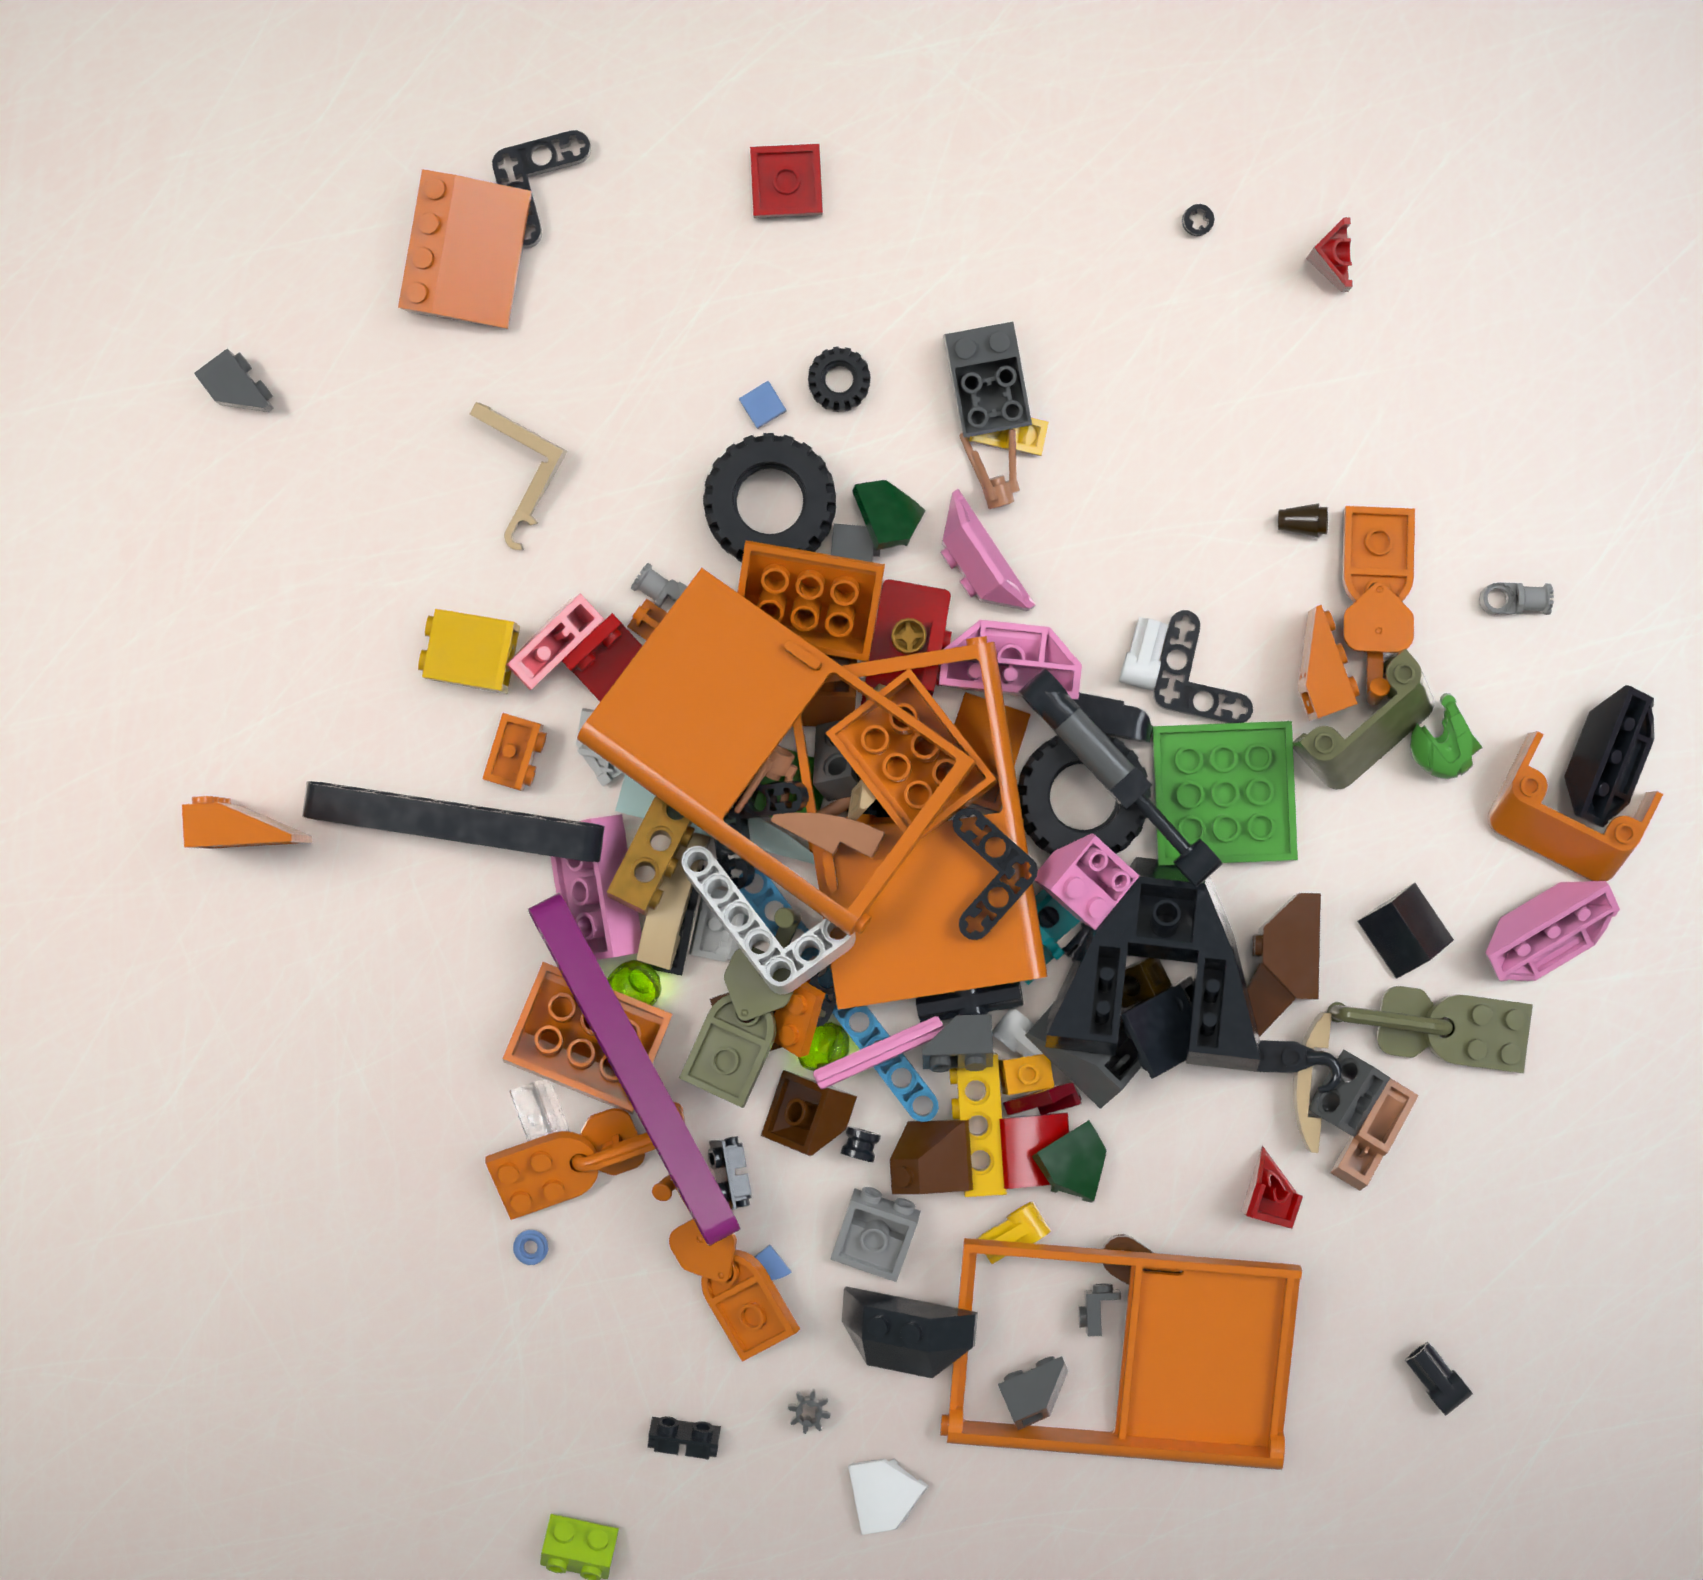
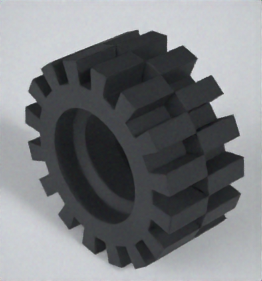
M836 346L831 350L826 349L822 351L821 355L814 358L808 371L809 390L817 403L819 402L823 408L832 409L833 412H839V410L849 411L852 407L860 405L861 401L868 394L871 378L868 364L861 358V355L858 352L851 351V348L845 347L843 349ZM842 366L851 372L853 383L848 390L834 392L827 386L825 381L826 375L833 367Z

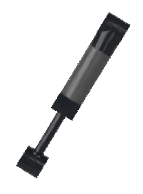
M1047 669L1041 670L1018 691L1027 704L1044 719L1108 790L1107 792L1124 810L1134 803L1180 853L1173 863L1192 885L1197 888L1223 865L1217 855L1200 838L1193 844H1190L1144 794L1152 786L1149 780L1137 767H1134Z

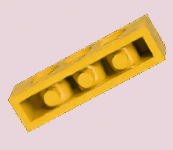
M993 1053V1067H986L982 1071H969L965 1068L949 1070L950 1085L957 1084L958 1098H951L952 1119L969 1120L973 1116L980 1115L987 1120V1128L983 1133L973 1134L970 1132L971 1155L975 1151L982 1150L989 1154L990 1160L983 1169L972 1167L973 1190L964 1191L965 1197L1007 1195V1189H1004L999 1120L1002 1118L998 1054ZM973 1080L981 1081L985 1085L984 1095L977 1100L968 1098L965 1093L967 1084Z

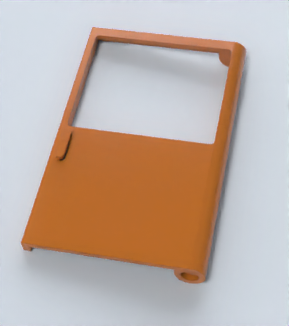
M703 568L699 570L604 696L577 736V740L849 936L855 931L861 934L872 919V916L868 914L871 905L976 765L975 760ZM831 674L836 675L956 760L952 769L848 908L840 906L724 822V817Z
M987 636L966 639L967 646L843 665V668L859 678L959 661L978 660L980 662L1003 806L1001 812L984 816L1028 854L995 642H988ZM831 674L825 683L841 681V679ZM800 715L793 724L801 779L809 793L806 811L807 813H817L802 715ZM976 816L959 819L963 823L960 828L962 832L966 833V831L971 830L978 836L972 840L977 846H979L983 836L992 831L988 825H985L983 831L979 829L975 824L978 819ZM953 820L946 821L919 840L871 905L868 914L872 916V919L861 934L855 931L856 941L854 946L831 963L838 1010L1048 977L1033 883L986 936L978 940L966 938L960 932L959 919L999 872L956 834L953 828ZM899 828L882 831L885 832V836L873 859L843 843L840 844L835 855L812 843L819 890L840 906L848 908L903 835L902 831ZM991 837L985 843V850L989 856L997 858L1004 854L1006 845L1003 839ZM1026 861L1022 865L1018 862L1014 863L1012 867L1016 872L1010 879L1007 878L1006 874L1000 878V881L1008 884L1015 894L1021 888L1014 884L1021 877L1027 880L1031 877L1028 871L1030 864ZM995 887L988 893V900L992 906L1000 908L1007 904L1009 895L1004 888ZM982 901L976 905V907L982 909L977 917L973 918L969 915L965 919L969 923L966 929L970 933L974 930L979 932L984 930L981 922L987 915H989L991 920H994L997 914L989 911ZM836 927L830 932L829 936L832 939L841 940L847 934Z
M964 1238L958 1308L972 1311L977 1253L1129 1265L1131 1269L1116 1422L1113 1431L1032 1425L1018 1430L1015 1424L963 1419L968 1352H966L953 1362L948 1415L942 1414L940 1436H947V1443L1282 1470L1285 1454L1283 1431L1299 1284L1302 1278L1301 1265ZM1143 1269H1147V1270H1160V1271H1172V1272H1180V1271H1182V1272H1181V1273H1166V1272L1145 1271V1270H1143Z

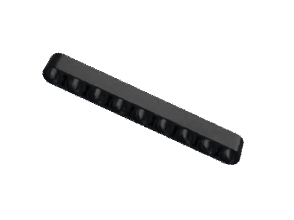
M317 781L306 782L302 817L314 820L587 862H600L605 828L603 825Z

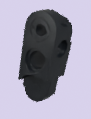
M1079 692L1078 700L1074 701L1103 733L1112 737L1150 743L1153 725H1151L1150 718L1144 710L1124 705V701Z

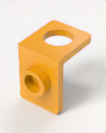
M1044 1054L998 1060L1001 1089L1005 1095L1054 1087L1051 1061Z

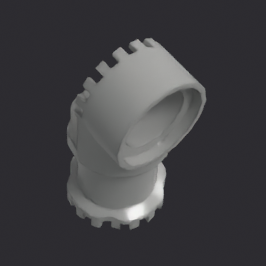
M649 563L640 571L641 575L638 574V579L636 578L631 586L633 591L640 590L655 600V605L659 608L668 596L676 602L687 588L685 584L676 582L673 579L668 581L652 570V565Z
M1498 582L1485 587L1480 594L1479 600L1483 610L1492 615L1521 614L1523 611H1543V614L1550 615L1553 608L1552 604H1554V601L1550 600V598H1554V595L1550 594H1553L1554 591L1552 590V584L1545 583L1543 587L1523 586L1522 583ZM1499 589L1505 594L1506 601L1502 608H1493L1489 604L1488 594L1491 590Z

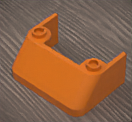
M1539 731L1528 733L1489 810L1488 824L1496 834L1590 881H1609L1640 843L1662 799L1663 793L1659 791L1646 792L1633 818L1630 816H1618L1609 822L1604 833L1601 834L1541 804L1547 792V780L1540 771L1528 765L1544 734Z

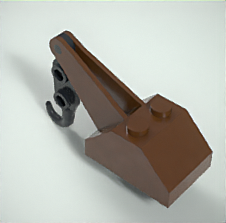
M1298 893L1294 895L1259 928L1258 934L1252 936V956H1258L1259 965L1247 985V990L1259 1037L1294 1000L1319 999L1321 893ZM1260 1040V1062L1257 1072L1295 1073L1314 1065H1325L1331 1070L1332 1076L1330 1081L1326 1085L1319 1086L1317 1091L1319 1093L1330 1092L1340 1083L1342 1068L1338 1059L1332 1054L1324 1051H1315L1295 1041Z

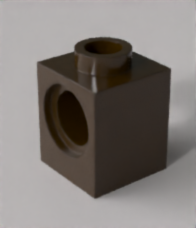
M1146 958L1125 968L1122 997L1123 1009L1155 996L1172 985L1160 959Z

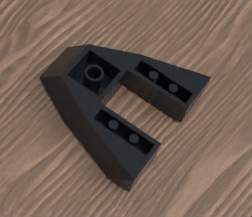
M1136 857L1130 867L1139 875V878L1096 930L1090 927L1049 1012L1045 1047L1116 1055L1127 955L1196 963L1186 1064L1257 1072L1260 1062V1038L1235 937L1211 877L1209 876L1196 888L1175 865L1159 866L1157 859Z

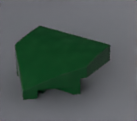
M887 480L855 484L852 493L876 551L899 545L907 546L926 510Z
M1090 1120L1038 1151L1032 1158L1052 1186L1051 1192L1057 1193L1061 1191L1082 1197V1201L1090 1203L1095 1200L1107 1150Z

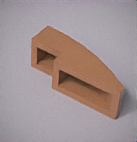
M795 812L775 814L771 819L772 823L834 855L840 844L843 843L873 859L885 836V832L867 824L828 814Z
M1390 1078L1355 1138L1350 1136L1330 1173L1359 1191L1368 1186L1383 1156L1389 1152L1419 1095Z

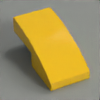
M1031 417L1032 425L1013 428L1016 431V452L1042 456L1049 422ZM1010 429L970 436L969 442L1009 450Z

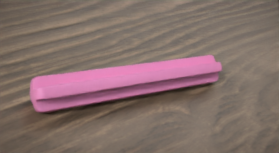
M934 1016L816 1069L813 1072L815 1081L820 1089H825L931 1041L944 1026L939 1017Z

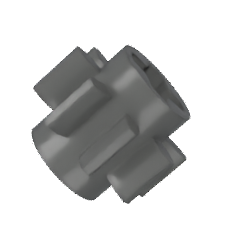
M815 1389L811 1390L810 1396L805 1397L798 1391L796 1393L799 1401L797 1405L788 1404V1409L796 1412V1416L791 1419L790 1424L795 1425L798 1422L802 1424L804 1434L807 1433L808 1427L812 1426L821 1431V1418L828 1419L831 1416V1413L822 1410V1407L827 1404L828 1398L817 1399L815 1397ZM807 1403L809 1407L815 1405L818 1407L815 1410V1418L812 1419L809 1415L804 1417L801 1415L804 1404Z

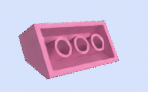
M622 814L581 820V822L605 826L600 862H587L550 856L556 894L560 893L596 960L638 953L642 934L638 912L607 897V890L628 851Z

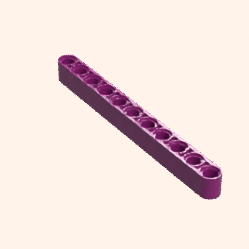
M557 893L528 908V912L704 1240L708 1246H711L741 1230L728 1202L560 893Z

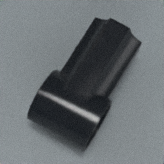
M1428 1342L1417 1347L1404 1360L1428 1389L1426 1391L1445 1416L1473 1395L1454 1370L1451 1371L1441 1356Z

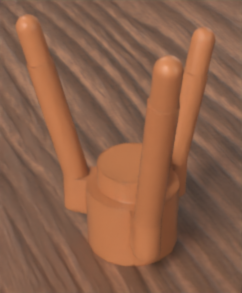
M1014 429L1009 430V481L1005 480L1004 475L989 479L979 453L973 450L968 438H963V433H960L959 437L981 484L988 509L1014 502L1013 493L1020 491L1017 482L1016 431Z
M778 745L749 783V786L735 806L734 812H741L764 776L779 781L781 776H785L784 781L793 780L798 769L797 766L791 764L795 757L794 754ZM790 792L781 795L780 801H787Z

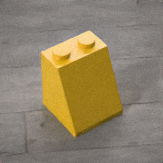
M435 609L434 616L428 615L426 621L425 636L430 638L427 650H421L418 670L423 671L422 677L425 679L508 694L512 671L506 664L515 656L520 626L513 621Z

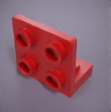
M612 613L584 638L562 662L601 702L641 649L642 644Z

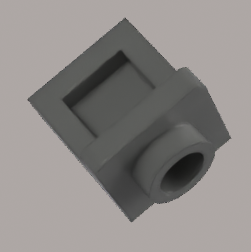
M1092 1284V1290H1084L1085 1306L1078 1307L1079 1328L1086 1327L1087 1336H1102L1100 1301L1121 1300V1292L1119 1289H1113V1284Z

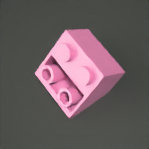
M1092 833L1055 850L1040 867L1034 881L1076 919L1096 930L1139 878V875Z

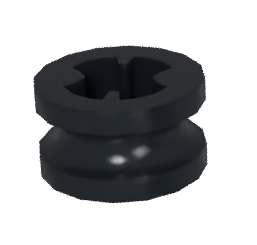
M1203 204L1192 205L1182 216V226L1192 236H1203L1211 230L1215 221L1212 210ZM1197 211L1204 213L1203 220L1207 221L1206 227L1204 228L1201 225L1199 230L1192 227L1194 221L1189 219L1190 214L1196 215Z

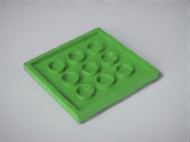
M1292 721L1153 726L1155 806L1190 844H1193L1200 838L1217 855L1222 863L1298 860ZM1156 828L1158 865H1174L1173 861L1178 858L1180 853Z

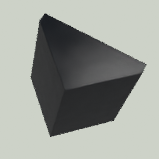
M1415 882L1357 921L1396 979L1430 961L1454 941Z

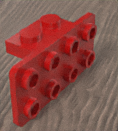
M892 579L885 580L881 590L869 661L906 655L898 652L891 640L895 624L906 618L918 620L926 630L925 644L915 654L943 650L950 644L952 634L951 631L945 630L951 599L950 592L941 588ZM941 665L911 669L933 697L935 685L942 686L939 685ZM906 670L866 676L865 683L873 689L878 684L887 686ZM862 695L861 705L866 702L867 697Z

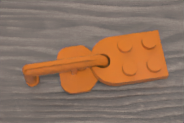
M1345 506L1342 579L1344 589L1354 603L1344 613L1343 637L1345 643L1351 649L1367 652L1366 701L1372 706L1378 705L1390 691L1388 681L1383 678V653H1398L1403 649H1408L1414 639V615L1403 601L1409 594L1414 581L1415 508Z
M674 1102L685 1123L683 1107L681 1104ZM611 1108L588 1117L580 1134L569 1131L554 1132L485 1156V1164L510 1220L584 1194L595 1183L598 1171L609 1175H618L637 1168L643 1162L645 1153L655 1150V1147L647 1132L638 1134L628 1112L619 1108Z
M670 1175L664 1177L652 1188L654 1198L659 1201H668L672 1196V1191L677 1190ZM691 1219L671 1232L669 1237L670 1248L684 1270L702 1276L701 1286L703 1295L741 1361L743 1362L796 1334L800 1327L761 1262L745 1251L735 1250L737 1239L734 1233L708 1246L694 1219Z

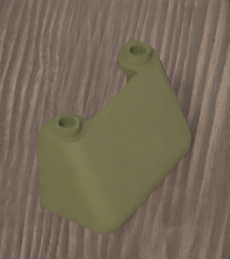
M1407 649L1394 653L1383 663L1386 680L1390 685V691L1385 695L1389 701L1351 735L1344 739L1334 728L1319 726L1308 734L1302 733L1293 741V749L1329 788L1337 790L1351 785L1413 731L1417 723L1418 725L1421 724L1432 713L1434 708L1433 695L1420 665Z

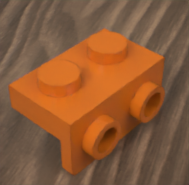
M502 713L482 779L519 791H524L525 785L531 787L537 769L536 766L532 765L535 752H542L547 733L542 732L544 725Z
M811 978L794 990L789 1003L785 1007L776 1010L774 1013L776 1020L774 1043L799 1058L809 1055L825 997L824 992L809 984Z

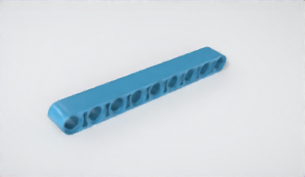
M755 868V873L759 874L764 881L762 890L754 894L749 893L745 887L739 890L775 937L779 926L775 921L769 920L766 917V905L771 901H778L785 908H793L772 880ZM801 920L797 929L806 933L809 929ZM809 947L802 952L801 958L809 961L810 958L818 956L820 951L817 948ZM827 968L823 975L818 976L819 984L828 989L834 985L831 968ZM825 994L824 998L831 1002L828 994ZM835 1004L832 1012L860 1050L872 1045L877 1040L890 1037L867 1005L838 1010L837 1004ZM856 1012L865 1013L869 1018V1026L862 1032L854 1031L849 1025L850 1017ZM904 1054L874 1066V1069L913 1119L927 1122L935 1117L939 1109L937 1098ZM898 1068H905L911 1073L912 1079L905 1087H898L891 1080L892 1073ZM919 1096H927L933 1103L931 1111L925 1115L917 1114L913 1110V1102Z

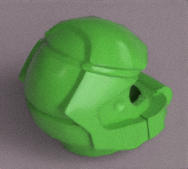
M1444 693L1440 697V703L1445 710L1444 718L1442 719L1443 733L1439 737H1433L1425 725L1420 727L1417 723L1412 732L1410 749L1414 761L1427 773L1437 778L1451 779L1457 778L1459 774L1461 776L1473 766L1472 755L1483 747L1471 733L1456 705V699L1450 693Z

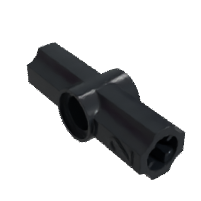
M1020 982L915 998L920 1023L934 1016H938L940 1020L954 1018L956 1015H985L990 1011L1005 1010L1024 1005Z

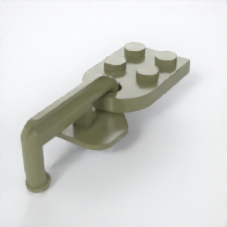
M785 907L778 909L774 915L775 923L779 926L775 938L783 949L791 943L801 921V914L797 910ZM752 947V952L756 954L765 953L758 948ZM739 948L734 952L724 973V981L730 995L718 1000L708 1012L679 1079L744 1108L776 1037V1020L772 1011L785 1007L789 1003L794 991L781 995L772 991ZM780 968L774 972L772 978L775 981L783 982L789 978L791 971L786 968Z
M1394 986L1384 993L1380 1011L1349 1007L1341 1002H1334L1328 1007L1327 1013L1332 1014L1331 1021L1336 1023L1343 1021L1378 1026V1046L1389 1055L1413 1058L1429 1047L1435 1056L1448 1063L1524 1073L1533 1004L1461 994L1446 996L1433 1004L1422 989Z

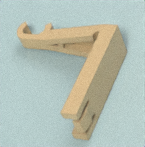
M475 402L469 413L471 416L548 458V462H541L504 534L505 542L510 548L524 550L522 543L514 541L513 534L521 521H527L529 525L538 524L537 520L531 515L568 451L494 411L491 407Z

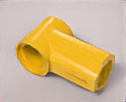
M1031 1201L1010 1213L1006 1217L1007 1220L992 1227L976 1239L1035 1243L1048 1235L1051 1230L1034 1202ZM985 1254L991 1264L1005 1257L1004 1255Z

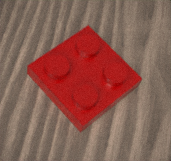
M820 144L750 147L754 218L823 215Z

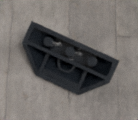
M1625 685L1589 712L1564 775L1575 816L1603 828L1608 824V820L1618 815L1629 805L1655 739L1654 716L1652 712V707L1654 706L1653 697L1632 686Z
M847 1286L844 1288L842 1323L868 1366L933 1379L975 1346L978 1312Z

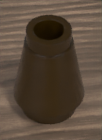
M1316 503L1279 509L1278 530L1317 538L1319 534H1327L1328 507H1320V504Z

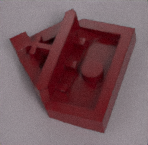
M1067 1083L1008 1100L1003 1103V1106L1008 1116L1038 1108L1040 1115L1080 1105L1082 1104V1098L1075 1084Z

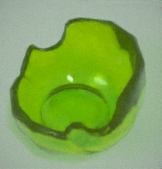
M637 960L621 963L611 972L607 979L612 990L651 1006L658 1001L662 992L658 973L650 964Z
M833 1022L816 1027L809 1055L801 1058L798 1057L801 1066L815 1071L848 1056L850 1052V1038L842 1026Z

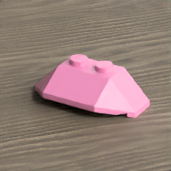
M957 489L952 492L942 545L945 549L940 552L951 569L956 566L964 577L960 580V583L970 598L976 595L981 602L1029 611L1035 606L1034 602L960 490Z
M979 620L944 648L967 646L966 639L987 636L988 642H995L1003 694L1021 696L1018 691L1045 668L1058 680L1072 699L1078 700L1082 664L1050 627ZM972 660L941 664L939 685L984 692L980 662Z
M1606 881L1560 882L1501 917L1485 953L1500 981H1507L1508 979L1536 981L1595 946L1607 929L1611 918L1617 915L1620 908L1610 885Z

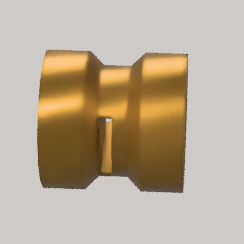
M913 618L900 620L892 630V644L902 654L911 655L917 653L923 648L926 641L925 627L921 622Z

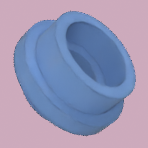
M526 1230L516 1237L513 1251L516 1258L523 1264L535 1265L546 1257L548 1241L541 1232ZM527 1241H534L537 1244L538 1248L535 1253H528L525 1250V1243Z

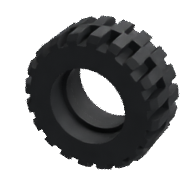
M763 433V436L757 437L751 435L743 438L744 441L736 445L733 443L726 448V452L716 459L710 474L707 475L703 495V506L708 526L721 548L740 562L743 559L746 540L815 552L821 546L825 537L828 536L836 513L834 481L821 456L812 451V447L804 442L800 443L794 440L792 436L785 434L784 436H776L774 433ZM764 469H776L789 474L798 483L803 495L802 511L796 522L788 529L775 534L760 533L750 528L741 518L737 507V496L743 482L753 473Z
M1058 735L1037 748L1023 766L1017 785L1024 830L1041 850L1051 855L1055 850L1093 833L1115 854L1131 845L1130 843L1142 831V826L1147 818L1134 803L1124 810L1115 801L1114 809L1109 818L1101 825L1088 830L1071 828L1057 818L1050 802L1052 784L1059 773L1067 767L1084 763ZM1106 735L1134 767H1137L1147 778L1148 775L1145 767L1141 766L1138 761L1139 757L1134 751L1128 749L1124 742L1116 737L1113 738ZM1151 788L1144 793L1148 798H1151Z

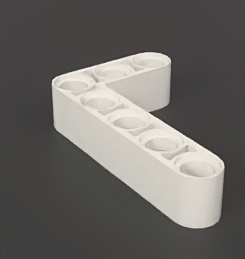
M693 846L684 852L682 867L688 880L769 988L775 993L781 995L794 991L854 946L856 941L855 932L851 936L847 934L841 940L832 939L829 936L830 932L837 926L824 919L783 949L707 848ZM703 859L708 862L707 867L703 871L694 872L690 869L692 863L696 860ZM723 886L729 889L727 895L722 899L711 897L712 891L717 887ZM743 913L749 916L748 922L743 926L737 927L731 924L732 918L737 914ZM758 941H766L770 944L769 949L763 954L752 952L753 945ZM809 947L817 948L820 951L817 958L812 961L801 958L802 952ZM780 968H786L791 971L789 978L783 982L775 981L772 978L774 972Z

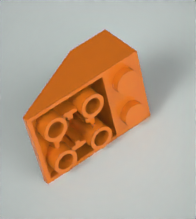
M1322 605L1308 611L1298 682V691L1309 721L1356 705L1358 703L1355 697L1360 696L1354 677L1347 676L1343 665L1348 663L1345 650L1341 643L1336 644L1331 631L1336 630L1332 615L1329 610L1324 611Z
M965 692L954 725L997 780L996 786L972 804L999 813L1002 800L986 699ZM1005 705L1015 766L1031 714Z

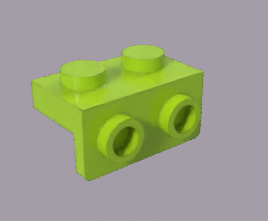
M550 1514L541 1552L540 1565L546 1566L547 1570L554 1573H566V1571L579 1573L582 1578L587 1580L608 1579L619 1528Z

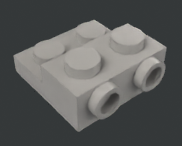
M863 1187L862 1191L854 1189L830 1260L897 1282L921 1211L915 1209L914 1203L907 1199L897 1198L893 1202L882 1198L881 1192L872 1187Z

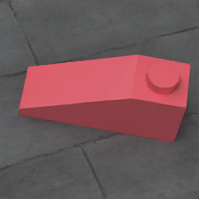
M580 593L565 603L506 665L529 690H532L604 618Z

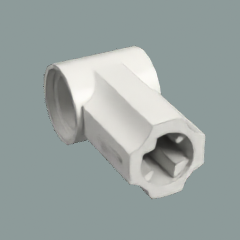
M1139 617L1131 649L1126 654L1119 682L1151 691L1154 690L1161 665L1159 658L1168 624Z
M1014 1007L1010 1008L992 1030V1035L1014 1053L1017 1051L1024 1057L1043 1054L1025 1036L1034 1023Z

